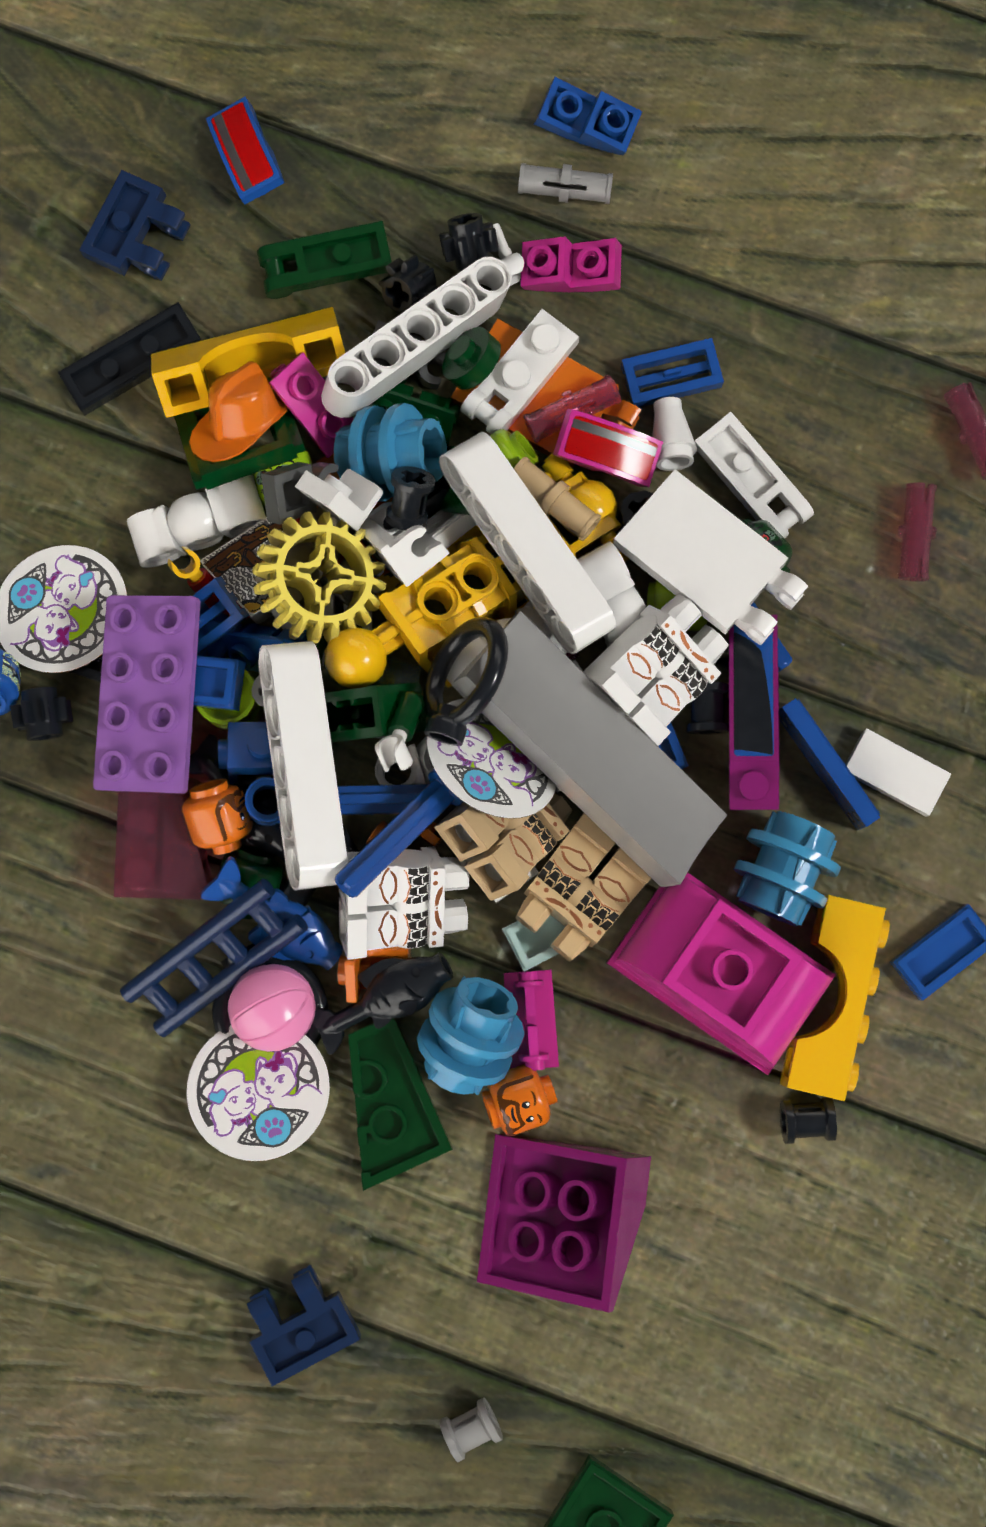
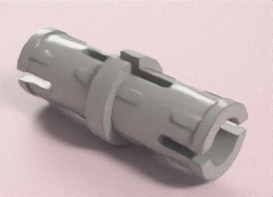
M521 163L518 194L528 193L559 197V202L568 203V198L610 204L613 173L603 174L572 170V165L563 164V168L560 169Z

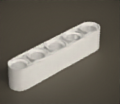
M483 257L476 260L335 360L329 368L321 394L322 404L325 409L332 415L340 418H350L356 415L359 410L372 404L448 349L464 332L478 327L492 317L500 309L512 281L511 271L508 266L500 259L494 257ZM479 284L486 285V286H488L489 288H491L493 291L486 290V289H484L483 287H481ZM445 308L452 309L459 315L450 314ZM409 333L419 334L425 340L414 339ZM373 358L385 359L391 366H382L375 362ZM337 384H348L355 389V392L343 391Z
M480 432L439 457L440 468L448 484L554 637L568 653L575 654L615 629L616 621L610 606L498 445L487 433Z
M313 641L262 645L258 659L287 876L291 887L296 891L337 885L334 880L335 876L348 863L319 653Z

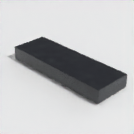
M177 302L62 369L58 374L85 416L152 377V353L202 340L183 308Z

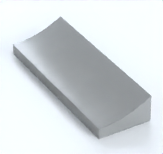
M518 612L503 627L508 640L506 669L494 697L481 713L660 887L681 885L694 860L715 830L727 817V814L524 613ZM488 644L452 683L466 698L472 693L484 671L488 655Z

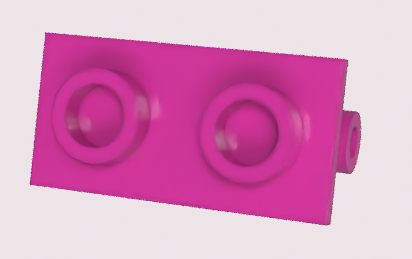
M301 352L287 366L283 363L276 367L269 374L272 378L269 384L326 458H329L334 453L335 433L343 426L351 425L354 418H340L332 415L325 409L321 398L325 380L307 356Z
M552 970L503 973L504 987L513 993L517 1001L518 1010L516 1015L521 1020L525 1033L518 1051L512 1055L511 1069L523 1064L534 1071L559 1067Z

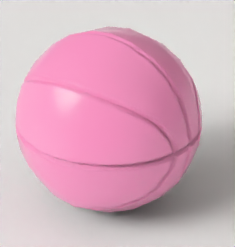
M279 964L262 965L246 972L233 987L228 1001L229 1020L235 1034L250 1047L267 1052L280 1051L295 1045L309 1031L315 1017V998L308 981L296 970Z

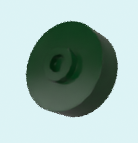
M475 327L464 332L451 345L444 357L442 364L443 375L461 390H468L479 385L489 376L499 360L501 353L499 341L483 327Z

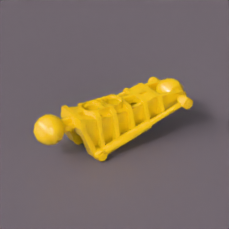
M553 454L548 456L542 466L545 470L544 473L557 483L564 481L570 486L569 493L596 514L601 515V520L584 541L578 539L571 545L568 544L548 516V519L576 559L600 543L605 544L609 541L613 543L617 535L615 532L621 527V524L616 518L617 501L612 490L600 481L588 480L583 472L573 475L572 472L574 470L566 460ZM562 524L563 528L566 529L570 534H572L574 537H578ZM475 525L446 548L449 552L446 557L408 587L394 575L392 577L381 575L377 578L386 583L385 590L381 593H376L380 601L379 609L388 621L372 631L357 627L356 629L349 628L340 631L338 637L328 642L325 650V665L330 677L341 686L352 689L373 685L383 675L387 665V655L405 644L418 664L428 673L441 645L464 622L478 617H488L494 620L512 618L515 615V610L523 608L529 602V599L516 581L513 584L510 582L502 569L505 567V564L499 556L493 557L492 553L495 550L480 528ZM619 551L625 563L628 560H630L627 556H625L622 552ZM475 575L483 581L485 588L473 589L465 583L463 576ZM429 599L440 601L445 606L446 613L443 615L430 613L426 609L424 601ZM523 599L528 600L523 605L517 608V604L521 602ZM446 679V682H445V686H444V687L447 686V688H450V687H452V685H451V683Z

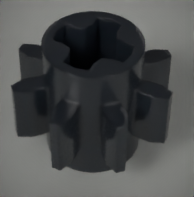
M466 213L449 219L447 222L449 232L439 234L445 261L451 262L455 260L456 269L460 271L478 259L489 257V252L499 250L496 230L493 228L492 222L483 224L482 215L479 213Z
M417 255L405 261L398 258L385 266L389 276L379 281L386 306L400 312V314L438 288L433 267L419 262Z
M37 687L21 691V704L10 706L13 729L18 728V731L26 730L28 741L59 738L63 736L62 724L74 722L71 701L66 700V697H58L56 687Z

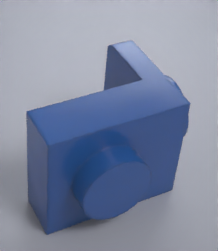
M228 722V739H219L218 765L219 769H228L229 784H239V775H273L266 722Z

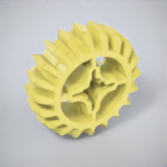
M304 512L300 516L299 523L292 517L287 518L282 524L283 532L275 528L272 529L267 535L271 545L262 544L257 550V554L265 562L257 563L253 567L252 573L257 577L266 579V581L256 584L253 590L257 595L268 594L270 599L262 604L260 609L261 612L268 613L275 608L279 613V616L272 623L276 629L289 622L292 624L289 631L290 639L296 640L305 629L307 641H313L314 644H317L321 639L322 633L328 643L333 638L338 637L339 632L342 630L356 629V624L362 627L370 624L372 619L368 611H376L380 606V601L374 594L384 591L386 583L374 578L375 575L385 569L384 563L371 562L370 557L377 550L371 544L365 548L360 542L365 536L366 529L360 528L352 535L348 532L349 525L342 520L336 526H333V518L330 512H323L318 522H316L311 512ZM315 542V549L309 554L308 562H297L294 566L284 565L290 548L301 543ZM335 550L346 559L351 570L343 568L338 564L335 558ZM317 568L323 572L321 578L326 576L328 579V583L323 587L315 584L318 579L313 581L311 578V574ZM286 586L296 588L302 593L305 602L304 608L292 598ZM346 590L354 591L352 600L343 613L324 615L325 606L330 603L331 594H342Z

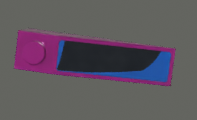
M777 614L771 615L777 621ZM735 624L729 630L730 810H779L777 624L762 645L754 642Z

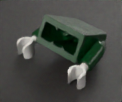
M419 682L378 685L325 693L331 742L386 736L375 744V751L384 771L388 772L390 767L396 762L400 770H406L412 765L413 759L405 742H409L415 732L425 730L427 717L425 700Z

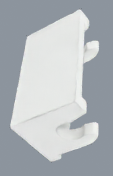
M386 502L374 509L360 527L366 529L362 541L366 546L371 544L377 550L373 554L376 560L384 563V567L408 587L446 557L449 552L443 543L430 536L422 525L412 526L407 530H399L397 528L391 530L384 529L383 521L386 517V509L392 504V502Z

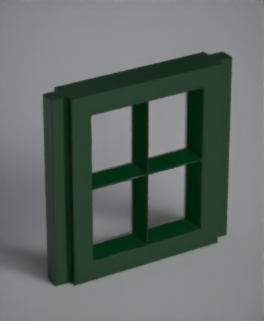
M209 407L174 416L196 490L206 487L207 490L296 459L298 458V453L306 451L293 414L289 409L268 429L271 430L274 442L252 450L248 448L236 457L216 463L199 459L193 454L189 443L193 429L208 413Z

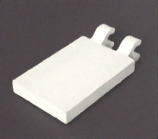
M676 469L613 540L614 546L674 595L680 594L690 599L701 611L702 617L726 635L735 624L759 645L764 643L778 623L764 610L751 606L764 589L767 590L782 605L792 610L808 588V585L802 579L781 570L788 560L786 555Z

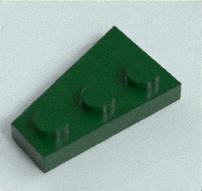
M393 1018L392 1021L380 1029H377L374 1023L350 1033L348 1040L356 1104L362 1187L364 1191L453 1150V1146L396 1018Z

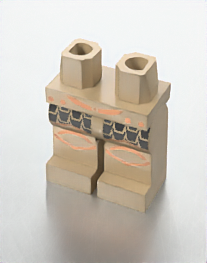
M557 794L553 795L552 799L542 810L522 818L492 816L463 802L437 823L434 828L460 862L473 857L464 867L489 900L492 901L518 891L530 878L527 874L554 848L556 842L563 839L570 831L564 823L571 814L572 809L564 798ZM461 823L471 836L472 841L465 842L460 839L456 833L455 825ZM491 863L502 877L500 881L493 880L488 876L485 870L486 864Z
M583 813L524 892L527 897L515 917L527 929L536 933L551 914L565 928L550 946L569 962L583 952L588 945L593 947L598 943L605 932L651 879L619 847L592 881L589 876L612 849L615 842L585 813Z

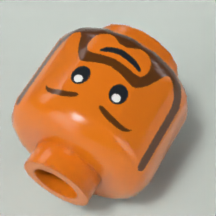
M215 779L191 788L189 790L190 797L182 805V812L193 844L198 848H212L214 855H222L239 849L242 846L240 839L247 836L253 827V821L246 810L243 790L237 785H228L227 779Z
M525 1064L509 1069L504 1079L494 1085H488V1090L481 1092L493 1129L501 1127L502 1131L508 1136H515L547 1124L551 1115L549 1105L557 1103V1097L549 1075L539 1077L537 1071L526 1067Z

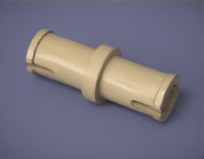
M527 457L522 458L516 464L514 470L546 516L551 515L578 536L579 540L584 541L598 525L601 515L596 514L569 493L570 486L564 481L557 483L530 462V459Z

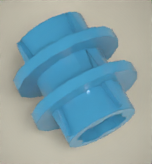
M397 403L387 410L379 406H366L357 412L351 425H345L335 433L334 463L338 465L339 471L337 473L341 478L347 469H351L375 483L383 490V495L378 502H386L393 497L394 486L391 483V475L396 468L404 466L421 468L430 472L436 481L443 476L439 457L447 452V444L440 422L432 418L423 419L421 413L411 404Z
M772 811L764 830L750 829L746 838L750 843L761 848L755 863L737 860L733 868L736 873L743 876L736 895L739 897L738 901L755 911L793 926H801L810 906L824 908L828 900L823 894L813 889L819 874L837 877L841 867L839 864L831 860L837 843L834 840L836 836L827 829L801 817L786 812Z
M464 976L457 987L446 988L436 994L429 1009V1018L424 1021L417 1036L419 1051L425 1058L424 1066L429 1080L431 1079L438 1086L452 1093L463 1095L475 1093L479 1095L483 1086L494 1085L505 1078L512 1062V1055L518 1051L525 1035L522 1022L516 1015L518 1005L512 992L489 979L480 977L466 978Z

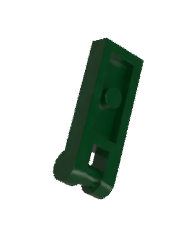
M383 221L264 245L257 250L259 265L265 268L267 276L263 281L265 294L270 299H280L297 291L388 273L385 266L392 262ZM296 260L298 270L285 273L283 265L288 261Z

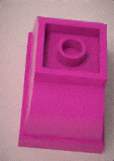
M688 872L681 885L659 886L606 962V964L766 1075H769L835 977V974Z

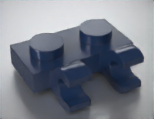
M121 170L79 251L84 258L125 276L132 264L148 276L162 281L170 264L162 260L164 257L162 252L142 244L146 234L153 224L167 235L183 241L191 224L183 220L185 217L183 211L163 203L166 198L163 188Z
M311 1264L293 1273L294 1278L291 1279L292 1285L305 1309L282 1320L276 1302L268 1287L250 1296L251 1301L247 1303L248 1309L261 1331L252 1336L249 1343L271 1386L284 1381L361 1339V1333L342 1295L337 1291L325 1297L319 1278Z

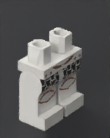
M680 594L676 595L660 610L648 605L639 614L641 618L632 623L583 671L657 746L671 733L667 726L678 713L703 692L708 682L712 684L722 674L714 663L729 646L720 633L706 624L692 639L689 637L686 631L702 614L690 599Z
M435 846L420 847V851L405 849L358 897L351 898L339 889L341 896L339 897V937L347 960L366 958L367 950L391 947L418 948L428 944L429 948L443 947L444 934L468 930V912L464 900H445V891L468 889L469 872L464 867L467 864L466 861L460 862L457 857H440ZM347 852L348 862L359 852Z

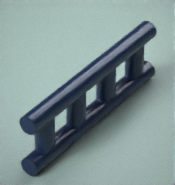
M262 878L121 987L120 993L124 1000L129 1003H133L144 995L163 1015L153 1023V1027L159 1036L166 1037L233 987L246 972L261 966L308 930L307 923L298 914L284 923L265 903L267 899L275 894V890L268 880ZM248 914L268 934L267 937L249 950L229 930V928ZM211 942H214L232 961L230 965L214 977L194 957ZM177 968L197 988L180 1003L159 983Z

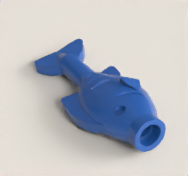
M231 856L227 858L218 875L201 891L202 899L223 901L230 898L234 901L249 889L248 886L240 882L241 873L235 858ZM274 889L275 894L267 899L265 903L284 923L294 915H300L306 921L308 930L273 957L281 960H297L316 964L326 970L332 968L340 958L343 946L335 941L328 926L318 914L311 910L309 905L303 906L298 902L290 901L281 890ZM259 925L248 933V939L254 945L268 936Z

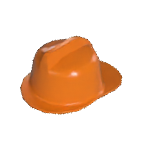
M253 361L248 362L239 369L218 377L212 383L208 394L209 411L198 422L191 433L189 441L191 450L194 455L204 461L218 462L229 460L251 447L271 425L287 412L288 407L271 387L268 378L263 374L257 363Z

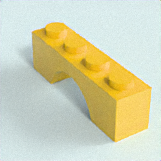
M330 307L152 353L151 372L165 416L168 418L209 407L208 394L212 383L218 377L235 371L248 362L253 361L257 363L263 374L270 378L269 374L276 367L283 363L287 366L303 352L322 377H326L332 363L345 354V349L334 308Z
M824 895L828 900L824 908H817L810 943L823 952L833 965L838 979V997L831 1015L821 1026L806 1034L795 1036L787 1047L780 1085L794 1090L845 1101L847 1091L853 1092L858 1081L859 1064L854 1062L857 1043L863 1044L867 1037L869 1016L864 1015L867 996H874L878 986L880 970L874 967L877 949H883L886 945L890 922L889 920H884L886 908L832 895Z

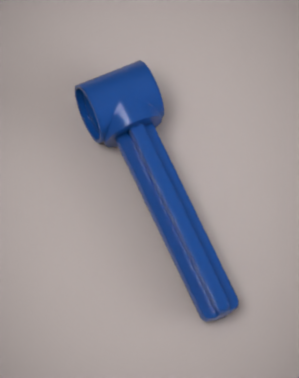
M435 769L428 774L430 783L336 874L334 880L344 894L351 898L358 897L450 804L460 806L463 803L441 781Z
M264 777L254 781L248 787L245 794V806L249 816L255 823L262 826L280 824L278 811L271 815H264L259 813L253 806V800L257 793L265 789L275 791L274 778ZM428 784L337 786L341 815L399 814Z

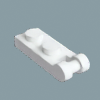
M541 309L496 364L489 376L467 396L460 411L471 420L478 418L487 425L486 431L490 434L499 429L507 431L578 345L579 336L545 310ZM494 395L506 403L499 411L489 404Z
M729 412L695 440L698 453L755 520L770 522L784 539L789 535L788 529L797 522L803 524L814 515L809 502L732 412ZM776 497H779L786 508L776 515L768 504Z

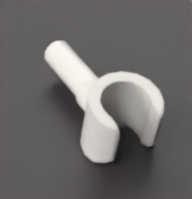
M496 223L493 224V228L496 230L499 247L498 255L500 260L511 271V286L520 281V272L524 268V260L519 253L512 254L500 225Z

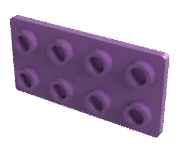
M108 596L106 600L93 780L95 790L185 794L188 791L201 604L199 598L194 596Z

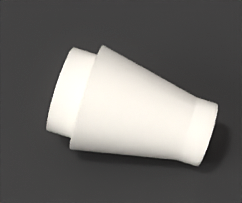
M677 397L658 399L653 404L654 423L652 437L663 441V445L656 466L663 471L685 469L693 464V455L697 452V446L682 410L681 399Z

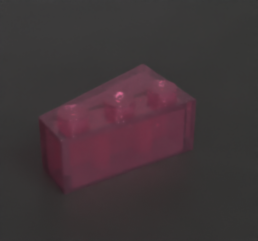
M189 790L185 794L118 792L114 897L124 899L209 901L201 898V891L213 880L207 861V852L205 848H198L191 841L182 812L184 801L190 797Z

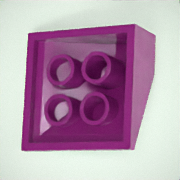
M495 1134L477 1282L608 1313L613 1312L646 1206L651 1156L594 1146Z

